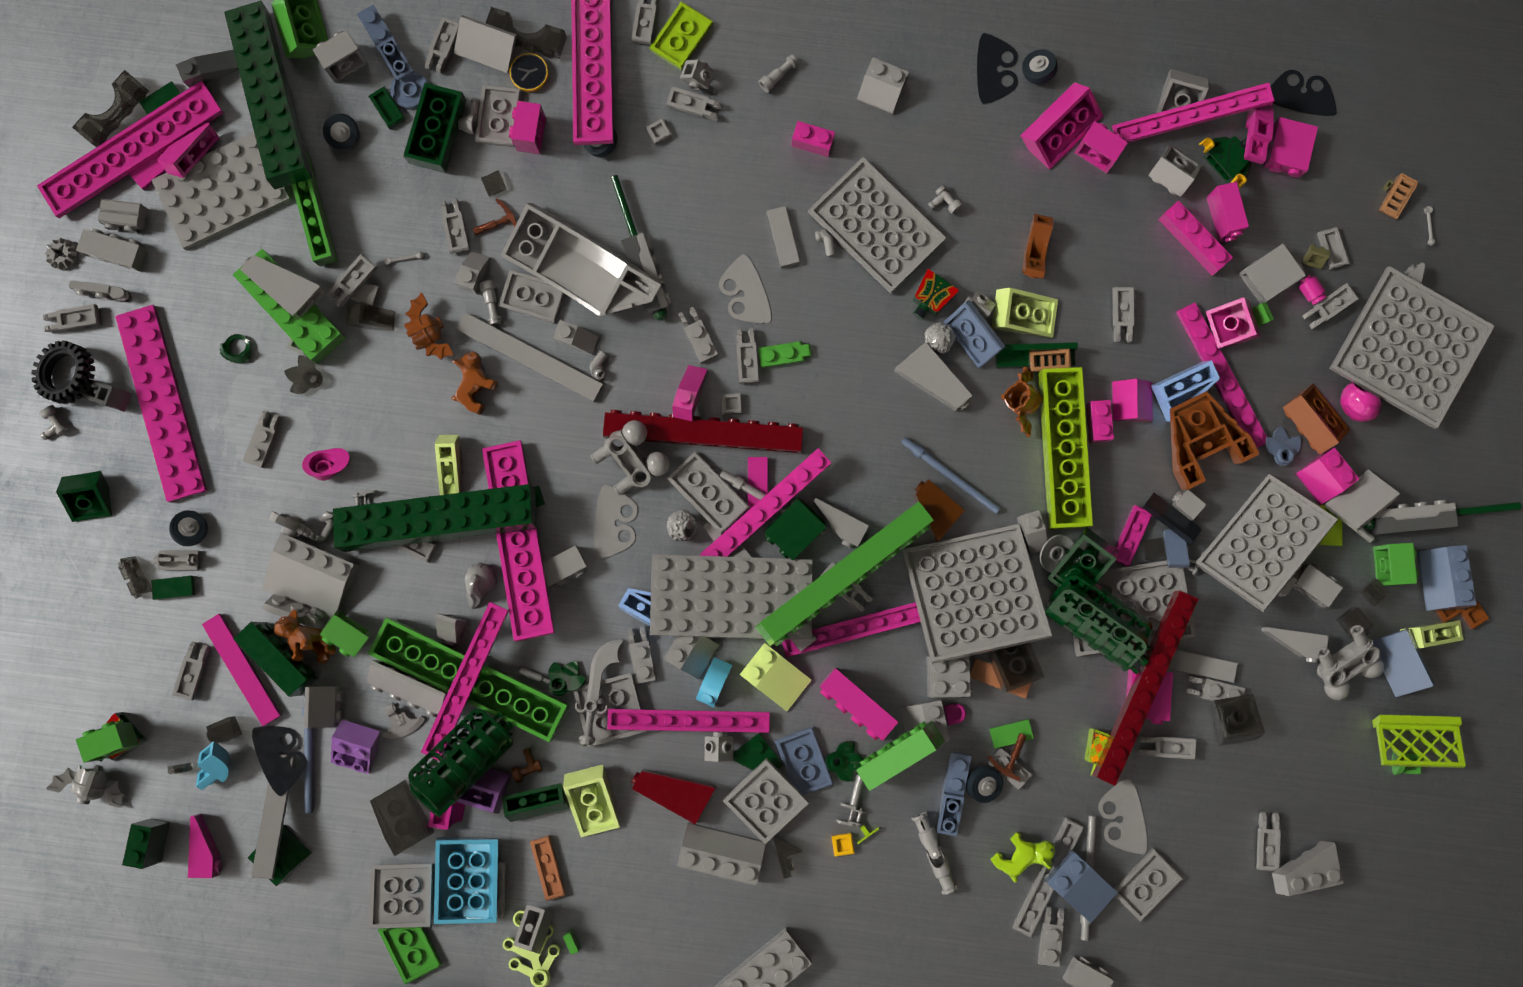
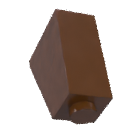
M928 479L925 483L921 481L914 489L917 492L914 498L916 502L919 501L934 520L929 524L931 527L929 530L934 540L938 542L965 510Z

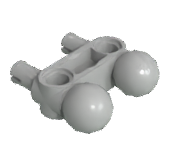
M637 420L629 421L622 430L613 432L604 441V446L590 454L595 464L600 463L611 455L623 469L627 477L613 485L618 495L623 494L633 486L635 488L647 486L655 476L664 475L670 468L669 458L664 453L653 452L645 460L635 447V445L641 444L647 437L646 426ZM620 440L623 442V445L615 446L613 442ZM644 472L646 476L638 477L636 473Z
M1360 625L1353 626L1350 629L1354 641L1332 656L1330 650L1325 647L1318 649L1316 652L1321 663L1317 668V675L1324 681L1325 693L1333 700L1345 699L1350 694L1351 685L1348 680L1360 673L1366 678L1373 679L1379 677L1384 670V662L1380 658V650L1374 646L1370 638L1366 637L1364 629Z

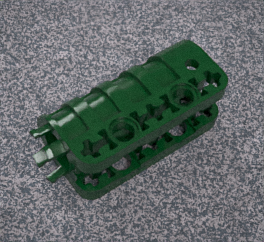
M1079 571L1071 572L1047 601L1046 616L1059 626L1068 629L1076 638L1082 639L1094 651L1097 650L1103 654L1104 658L1120 666L1122 671L1125 672L1130 669L1135 674H1138L1140 670L1134 666L1135 662L1138 661L1145 667L1149 661L1143 654L1151 648V646H1148V638L1152 633V623ZM1078 579L1079 583L1077 582L1076 584H1074L1072 582L1073 580ZM1093 589L1098 593V596L1091 597L1087 591ZM1112 603L1113 606L1106 607V604ZM1127 613L1132 619L1125 621L1120 615ZM1146 627V630H1139V628Z
M482 709L472 710L410 770L408 779L412 795L433 814L440 817L514 745L511 739L513 733L509 732L514 727L513 724L509 721L503 727L499 721L504 716L500 713L492 718ZM480 715L482 716L481 719H478V718H477V719H474V716H476V717H479ZM464 728V729L457 735L458 730Z

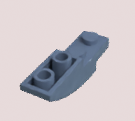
M374 4L357 13L395 79L398 81L412 73L413 69Z
M956 751L950 752L940 801L937 833L957 836L971 754Z

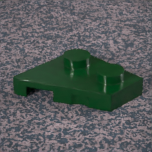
M760 733L733 752V761L751 770L758 767L766 758L777 769L783 766V763Z

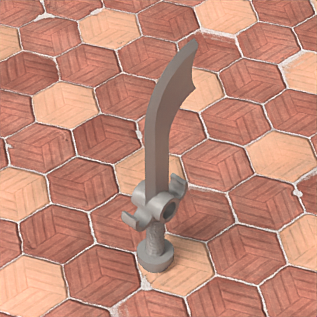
M623 639L612 640L603 644L593 656L584 709L579 710L578 703H575V709L578 713L583 714L587 712L584 736H579L581 746L592 747L593 743H595V738L591 737L594 715H605L608 711L607 705L604 711H598L602 675L608 666L620 663L618 651L623 644Z

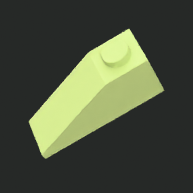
M439 435L435 442L440 495L461 493L459 435Z
M1460 620L1409 628L1418 648L1464 640Z

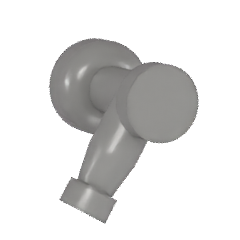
M942 185L935 192L938 196L927 205L933 210L945 200L949 205L948 211L954 214L963 206L961 200H955L946 190L947 187Z
M54 405L45 407L39 413L43 419H49L52 423V426L40 434L44 440H47L55 433L61 435L68 430V427L63 425L55 415L57 409Z

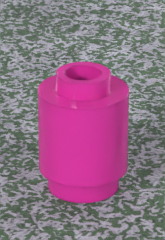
M1308 275L1299 281L1301 285L1298 288L1312 305L1327 297L1324 293L1326 290L1316 276L1311 277Z

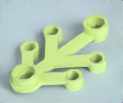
M519 910L513 916V922L517 927L521 923L519 915L524 914L525 910ZM551 924L549 926V928L551 929V934L546 935L542 950L548 938L551 937L554 933V927ZM507 937L503 941V948L530 960L533 967L522 964L519 957H513L509 961V968L529 976L532 985L535 987L547 986L551 979L549 968L554 958L559 955L560 946L558 944H551L547 950L548 956L541 966L540 954L513 945L512 947H507L506 941L509 940L512 944L515 941L514 938ZM552 947L557 948L558 952L556 954L551 953L550 949ZM513 960L518 961V967L512 965ZM543 974L544 980H539L537 975Z

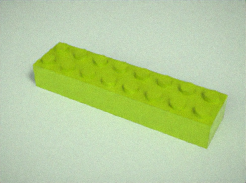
M1082 367L1042 369L1038 373L1039 393L1042 396L1040 409L1048 530L1089 528L1093 526Z

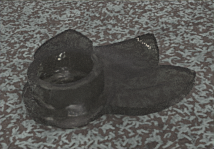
M304 355L298 356V366L284 371L286 377L293 382L290 392L295 394H303L310 388H317L323 381L321 372L316 370L315 362ZM312 376H316V380L314 382H311L310 380Z

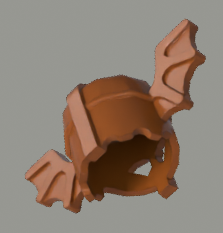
M420 293L416 299L410 300L411 308L405 313L411 320L404 324L408 337L412 338V343L416 345V350L426 349V356L435 355L440 360L446 356H454L449 344L434 343L441 339V329L444 328L440 317L434 318L429 314L421 316L428 302L423 293Z
M1023 367V372L1017 374L1019 381L1010 386L1005 394H1001V399L1005 401L1008 408L1018 414L1016 421L1020 423V431L1024 432L1026 437H1031L1032 425L1026 415L1034 413L1039 408L1040 403H1042V396H1040V393L1033 385L1027 384L1029 381H1033L1031 368Z

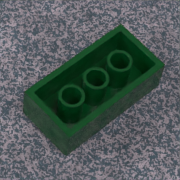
M424 83L403 155L409 164L446 173L459 129L458 120L463 115L467 101L462 92Z
M250 622L233 638L288 697L301 696L305 691V687H310L318 680L314 675L316 672L311 666L305 665L302 661H294L292 659L293 651L287 647L289 645L283 637H278L274 633L273 626L268 622Z

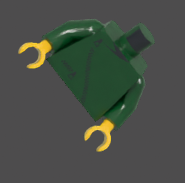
M1233 136L1232 138H1206L1200 142L1199 145L1205 147L1203 152L1207 153L1203 158L1226 184L1237 181L1238 188L1241 189L1247 182L1251 169V162L1244 159L1247 137L1242 141Z

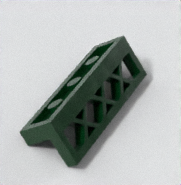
M1078 342L1005 344L1006 347L995 355L996 368H1029L1030 352L1070 349L1071 365L1075 366V351L1078 349ZM1053 355V366L1057 365L1056 355ZM1061 355V365H1065L1064 355ZM1036 356L1037 367H1041L1040 356ZM1044 356L1045 366H1049L1048 356Z

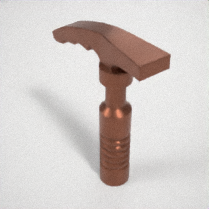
M496 198L495 201L504 209L506 216H502L499 220H492L486 224L474 227L473 231L475 235H478L484 231L494 229L502 223L506 224L508 221H511L515 227L517 222L510 209Z
M1021 733L1018 735L1015 747L1011 753L1010 762L1007 763L1006 768H1002V765L997 764L992 756H988L989 761L998 771L1018 782L1021 778L1013 774L1011 770L1015 768L1014 763L1018 759L1027 737Z

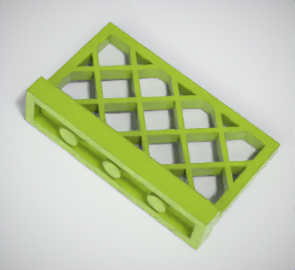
M1378 715L1372 720L1373 728H1376L1382 766L1466 767L1459 726L1462 725L1461 717ZM1383 730L1390 731L1396 736L1391 743L1384 737ZM1404 731H1410L1416 738L1410 743L1402 734ZM1424 732H1431L1436 739L1430 743L1422 735ZM1445 732H1453L1455 741L1452 744L1442 736ZM1397 739L1407 746L1403 752L1393 745ZM1418 739L1428 747L1423 753L1414 746ZM1438 740L1448 747L1444 753H1441L1434 747ZM1389 748L1399 756L1396 760H1387L1386 751ZM1409 749L1419 756L1416 761H1411L1405 756ZM1430 749L1440 757L1436 762L1431 761L1425 756ZM1450 750L1457 755L1458 762H1452L1446 757V754Z

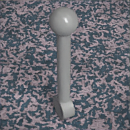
M1431 206L1424 208V213L1427 214L1429 233L1427 243L1429 246H1433L1436 243L1433 238L1431 220L1433 208Z
M418 252L414 255L392 259L385 257L383 262L386 265H391L392 262L414 258L423 259L424 254L423 252Z

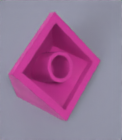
M1137 378L1112 382V421H1153L1152 382Z

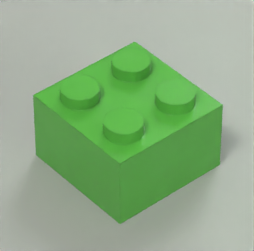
M1413 543L1387 544L1373 547L1377 586L1417 583L1419 576L1418 569L1415 567L1417 552Z
M337 610L320 635L323 637L322 640L328 645L332 646L334 644L339 647V652L343 655L355 657L369 638L371 632Z
M123 720L103 724L102 728L97 730L85 731L82 733L83 737L75 739L83 763L102 760L139 745L132 723H123Z

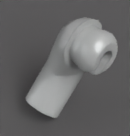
M824 229L816 231L815 238L817 241L823 240L826 256L835 255V245L832 236Z
M599 351L590 363L591 374L596 380H602L605 377L602 364L608 356L602 351Z

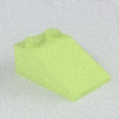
M1014 288L996 290V305L993 312L992 329L1053 338L1058 299Z
M766 643L762 645L740 673L744 679L785 711L789 710L811 682L809 677Z
M603 764L564 774L563 788L581 837L620 828L609 779Z

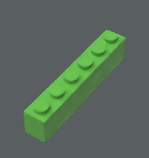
M305 149L312 178L292 184L312 261L318 266H324L337 262L338 258L310 155Z

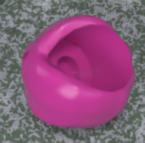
M1353 382L1348 384L1341 393V408L1352 420L1367 422L1376 419L1380 414L1381 399Z

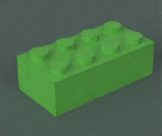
M923 721L909 732L907 731L900 735L893 743L891 741L877 752H873L860 762L861 766L856 771L870 791L936 751L945 740L933 721L927 724Z

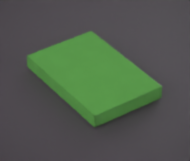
M425 927L378 929L405 985L442 965Z

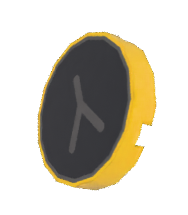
M532 53L516 57L511 63L509 70L514 86L527 93L542 89L549 76L545 61L540 56Z

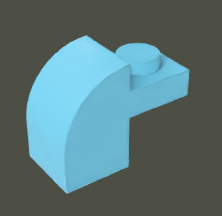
M714 657L701 684L696 700L714 708L732 665Z
M214 741L199 753L197 766L202 770L197 774L196 787L201 790L208 785H212L216 779L223 783L228 777L229 753Z

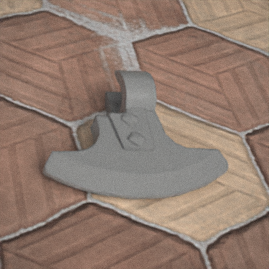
M394 703L386 705L384 709L392 725L390 729L382 733V738L393 739L411 734L421 726L425 718L423 716L410 718L406 711L398 714Z

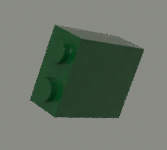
M798 496L765 529L764 533L766 534V540L772 545L776 544L780 548L779 552L786 559L794 560L827 527V523Z
M150 818L132 823L122 865L144 869L161 863L170 822Z

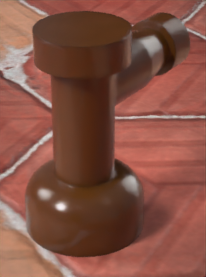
M530 748L522 750L528 766L522 769L519 767L511 768L516 783L522 782L524 776L535 771H543L539 759L534 761Z

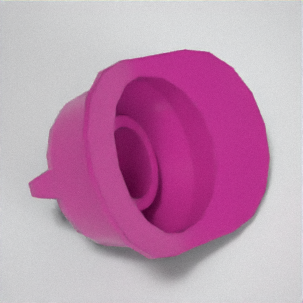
M342 448L315 451L303 459L302 468L306 474L318 480L326 481L345 469L349 463L350 456Z

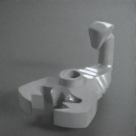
M326 511L319 520H326L325 522L327 523L320 536L302 523V518L293 514L291 517H284L276 512H272L269 517L271 521L283 526L281 530L283 533L294 538L297 537L298 533L303 534L319 543L326 541L334 528L333 514L329 511Z

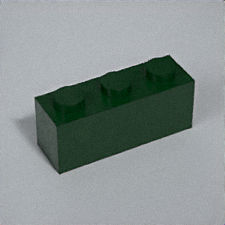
M562 783L502 797L504 817L510 822L570 808Z

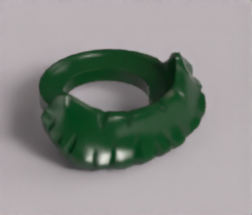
M234 334L229 336L224 343H220V354L230 362L238 364L248 362L252 354L250 342L244 335ZM237 339L243 340L246 343L245 350L239 355L231 354V343Z

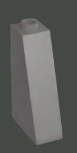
M255 255L247 258L240 269L297 320L325 292L318 284Z
M926 342L894 370L898 375L954 411L959 408L963 410L971 403L969 401L972 397L971 393Z

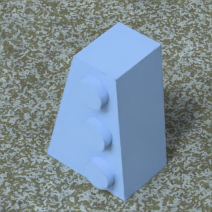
M1203 361L1151 385V388L1166 422H1170L1171 408L1207 391L1220 378L1213 361Z
M628 588L618 605L619 609L650 626L651 592Z

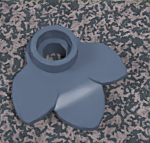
M1282 426L1274 431L1273 438H1266V448L1269 453L1274 455V460L1278 465L1286 466L1290 464L1294 455L1299 453L1301 446L1300 436L1289 438Z

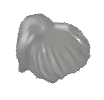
M478 562L470 566L465 574L466 598L470 608L477 607L482 598L492 591L496 585V573L491 565Z

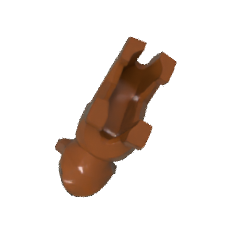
M472 351L471 353H466L461 359H453L452 361L462 371L463 378L455 396H452L451 399L465 406L468 411L481 415L485 406L476 403L474 395L481 391L482 388L494 391L498 382L486 377L481 368V356L477 352Z
M295 609L288 616H283L275 622L274 631L276 635L288 639V644L293 651L292 659L294 661H301L304 658L303 651L312 649L317 655V662L326 663L329 660V653L334 655L336 652L334 644L330 646L322 640L323 637L320 635L321 629L299 624L297 621L298 612Z

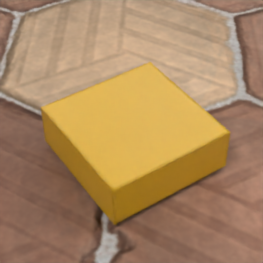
M851 832L831 835L835 857L855 854Z

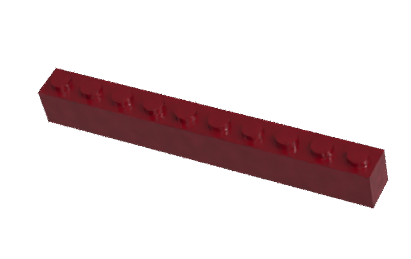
M610 410V413L605 412L603 437L606 439L613 432L622 430L627 422L637 420L646 426L647 437L644 440L645 442L801 454L803 428L799 427V424L788 423L787 426H779L778 422H768L767 425L760 424V421L748 420V423H740L739 419H728V422L720 421V418L716 417L700 420L701 417L694 416L692 421L675 418L673 414H669V417H661L660 413H649V416L641 415L642 412L638 411L622 414L621 410Z
M1181 590L1173 592L1151 641V648L1145 655L1149 661L1145 667L1141 664L1139 668L1140 672L1134 679L1092 776L1116 786L1199 600L1198 598Z

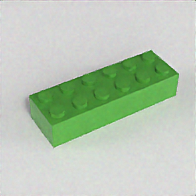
M264 249L255 254V256L281 267ZM241 268L233 274L239 283L306 356L316 364H319L346 339L343 333L315 303L297 320L240 270Z

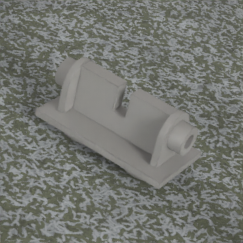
M158 550V555L153 557V562L158 565V570H198L199 550Z

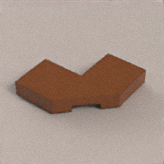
M1476 601L1475 606L1466 609L1435 611L1442 623H1446L1458 614H1461L1470 629H1475L1490 619L1478 601Z

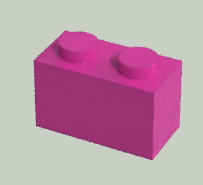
M797 121L792 137V147L829 157L835 132Z
M1111 400L1090 401L1086 404L1089 444L1107 443L1114 440Z

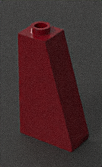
M644 769L641 773L636 772L631 781L634 784L632 787L634 791L695 825L716 788L711 784Z

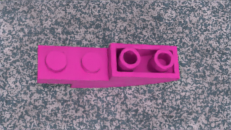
M1273 104L1248 110L1245 127L1248 129L1244 154L1245 160L1263 164L1266 161L1268 143L1272 141Z

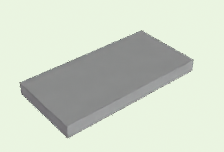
M696 451L667 477V480L721 535L750 509L743 499Z

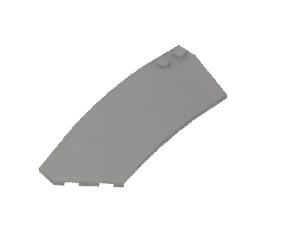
M534 203L526 204L500 255L565 293L597 314L598 317L652 302L661 286V283L610 248Z

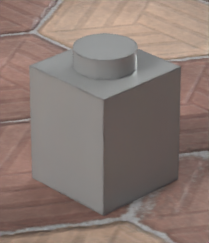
M1189 490L1178 491L1173 496L1172 500L1174 502L1171 504L1172 507L1189 520H1194L1206 506L1203 501Z

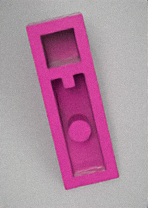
M206 123L170 145L157 160L168 174L184 178L220 137L211 124Z
M688 365L672 405L673 417L688 421L693 420L708 369Z
M191 815L188 878H214L219 876L222 870L220 853L203 815Z

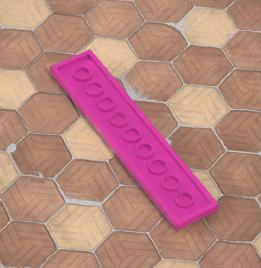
M571 0L574 145L613 144L611 0Z
M201 80L41 182L37 187L54 215L60 219L163 153L170 145L204 124L213 121L224 112L206 84Z
M149 305L115 316L166 501L170 503L208 491L156 306Z
M521 440L482 448L489 489L529 484ZM529 529L496 533L514 641L518 642L555 634L538 530Z

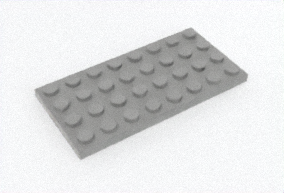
M652 554L650 636L764 639L755 626L812 583V560ZM805 619L803 621L805 625L792 634L789 631L787 633L789 637L786 640H812V619L809 622Z

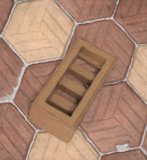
M1403 173L1399 174L1391 185L1378 211L1397 219L1414 192L1418 181ZM1396 190H1399V191H1401V192H1403V193H1405V194L1402 195V194L1396 192ZM1394 197L1400 200L1401 202L1399 203L1391 198ZM1388 203L1395 206L1397 209L1394 210L1388 207Z
M1059 349L1030 352L1031 372H1040L1042 369L1072 368L1071 350ZM1053 355H1056L1057 365L1053 366ZM1061 355L1065 356V365H1061ZM1036 356H1040L1041 367H1037ZM1044 356H1048L1049 366H1045Z

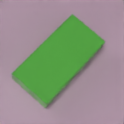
M1029 719L989 728L994 749L1015 744L1019 733L1027 736L1025 741L1034 739Z

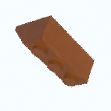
M1314 383L1282 407L1285 415L1293 420L1298 431L1308 439L1311 448L1317 451L1319 455L1338 444L1351 430Z

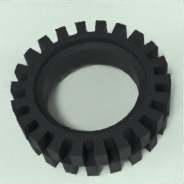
M55 341V344H48L49 349L43 348L41 350L44 355L38 354L36 357L40 360L39 363H33V366L37 367V370H32L31 374L36 376L31 378L32 382L36 383L33 386L34 389L38 390L37 393L43 398L59 404L76 402L75 399L80 400L82 398L80 393L86 394L88 392L85 386H92V383L88 382L89 378L94 379L95 377L94 374L90 373L95 371V366L91 365L95 363L94 359L90 358L92 355L90 352H87V349L68 341ZM71 356L76 366L74 376L66 387L56 389L51 380L54 366L61 358Z

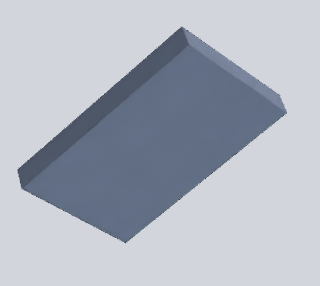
M970 300L962 304L943 322L951 326L954 333L957 334L956 340L978 368H981L1006 347Z
M1409 628L1372 640L1374 646L1380 650V658L1384 662L1383 672L1395 697L1426 689L1436 684Z
M813 727L775 740L789 781L803 795L833 785Z

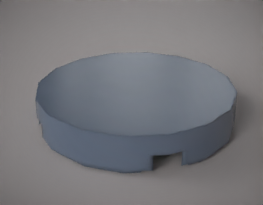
M415 71L398 81L394 78L390 87L391 96L401 108L407 110L417 109L424 83L428 82L419 72Z

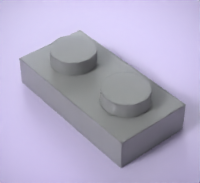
M999 748L992 756L997 764L1002 765V768H1006L1007 763L1011 759V756L1002 748ZM990 761L987 762L991 767L996 769ZM1015 761V768L1011 771L1021 778L1019 782L1005 776L1000 771L998 772L1019 790L1032 774Z

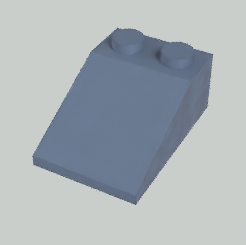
M1072 850L1065 855L1044 880L1090 923L1094 921L1118 893Z

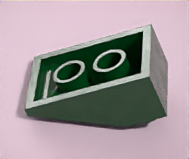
M1086 527L1047 579L1059 587L1071 572L1079 571L1097 583L1115 562L1119 551ZM1076 579V580H1073L1072 582H1073L1074 584H1076L1077 582L1079 583V580Z

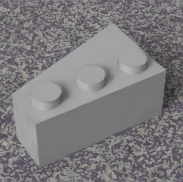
M1320 841L1311 850H1306L1297 859L1289 861L1274 871L1272 876L1276 894L1293 896L1343 884L1336 844Z

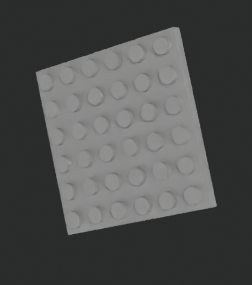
M1388 266L1329 369L1436 429L1442 422L1495 326Z
M1019 524L903 549V556L931 664L1051 638L1052 634Z

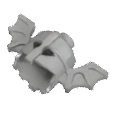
M79 765L77 772L67 768L63 774L54 775L51 784L46 788L47 790L59 793L67 784L72 783L71 791L78 797L77 802L81 804H89L90 800L101 798L105 791L108 796V805L122 808V798L125 794L118 788L119 781L108 780L110 773L104 774L98 770L99 766L96 765L93 768L86 769Z

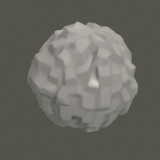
M941 322L934 323L927 328L924 334L925 342L934 352L939 353L949 352L957 336L949 324L946 325Z
M678 510L668 517L666 527L672 539L676 541H689L697 533L695 519L689 511Z

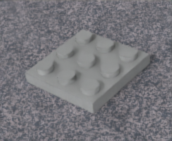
M632 673L601 681L598 711H604L606 705L608 709H641ZM588 684L573 691L576 703L579 705V710L584 709ZM608 711L605 715L595 714L591 737L595 738V743L592 746L646 732L647 730H607ZM587 712L579 713L583 731L585 730Z
M767 758L723 799V802L764 844L809 804L804 795Z
M434 864L371 865L369 929L432 927Z

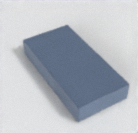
M1164 529L1163 538L1168 568H1188L1190 562L1186 541L1172 530Z

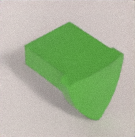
M1393 752L1392 760H1396L1399 756ZM1405 753V756L1411 761H1416L1419 758L1415 753ZM1392 766V771L1394 775L1402 773L1421 774V767Z

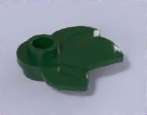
M572 661L563 667L553 662L548 670V677L551 680L549 690L553 695L561 696L567 691H576L583 686L586 678L578 675L579 666L577 661ZM559 684H562V687L560 689H557V686Z
M853 741L840 743L836 751L831 752L826 758L827 768L835 772L837 777L845 782L853 781V771H856L861 766L860 762L864 760L860 755L854 753L855 742ZM836 758L839 760L837 766L834 765V759Z

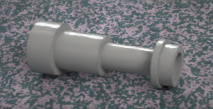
M793 55L786 57V62L781 67L775 68L767 76L764 75L758 80L761 88L769 93L774 88V85L783 78L784 73L791 67L796 68L799 64L798 60Z
M487 280L480 282V291L483 292L485 304L488 305L490 313L488 322H490L491 326L499 325L502 323V317L498 316L495 304L497 303L495 281Z

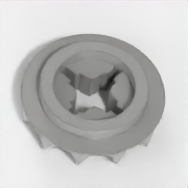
M60 238L53 240L50 245H46L47 251L44 254L47 258L46 261L51 267L63 270L75 263L77 251L71 241ZM55 251H62L64 255H66V258L61 256L58 257V254H56Z

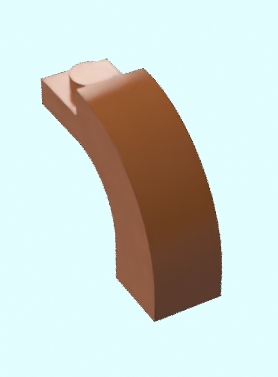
M1039 214L1033 215L1022 264V273L1030 278H1044L1046 252L1053 229V217Z

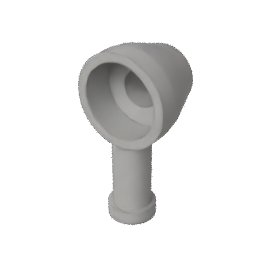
M471 99L469 115L460 117L458 120L459 130L468 134H476L477 114L480 105L479 99Z

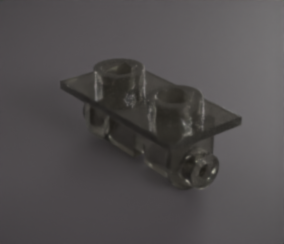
M136 556L120 559L118 569L124 580H130L126 585L131 596L137 599L142 597L144 593L152 592V588Z

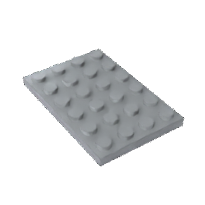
M254 132L205 154L184 178L165 173L152 179V183L184 250L292 201L285 187L274 190L266 180Z
M864 157L808 210V213L890 294L946 240V237Z
M1268 474L1196 561L1195 565L1264 612L1336 524L1338 519Z
M1167 560L1110 569L1097 582L1102 588L1152 623L1153 629L1148 638V645L1151 644L1173 592L1181 590L1188 594L1183 568H1168ZM1091 589L1088 592V595L1091 597H1097L1098 593L1095 590ZM1112 603L1106 604V607L1108 608L1110 606H1113ZM1127 613L1120 615L1125 621L1132 619ZM1192 615L1181 640L1196 637ZM1146 627L1139 628V630H1146ZM1072 635L1076 656L1100 653L1090 648L1082 639Z

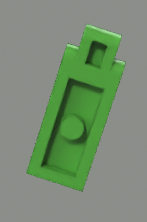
M802 341L760 347L758 348L760 368L804 362L805 357L812 356L811 345H803Z

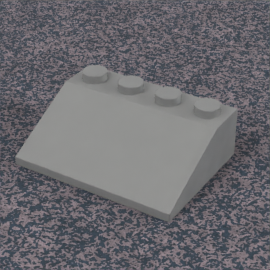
M280 533L272 551L262 589L282 596L292 602L301 603L310 609L313 607L318 608V610H322L324 616L331 618L337 610L340 611L360 565L298 538Z

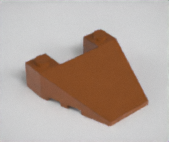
M1207 391L1170 409L1173 474L1181 490H1189L1205 482L1206 479L1198 461L1225 448L1234 464L1243 463L1259 455L1252 437L1224 411V408Z

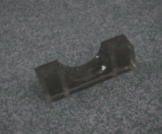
M491 7L486 20V24L516 34L515 47L518 45L524 47L529 52L535 53L537 51L547 58L553 59L555 57L560 59L567 39L565 30L546 24L538 32L531 34L522 33L513 26V20L509 12Z
M126 70L112 83L115 92L112 106L102 114L91 115L84 113L72 127L95 147L106 142L107 137L114 130L118 129L124 118L133 112L134 107L146 98V94L149 92L147 88Z

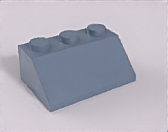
M1467 545L1448 546L1417 552L1426 611L1466 609L1476 605Z

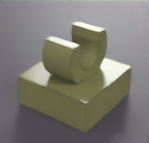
M1311 244L1302 259V264L1322 269L1330 256V250Z

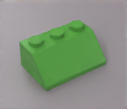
M274 0L271 3L285 56L302 59L314 56L315 53L312 49L316 48L320 42L328 40L318 1Z

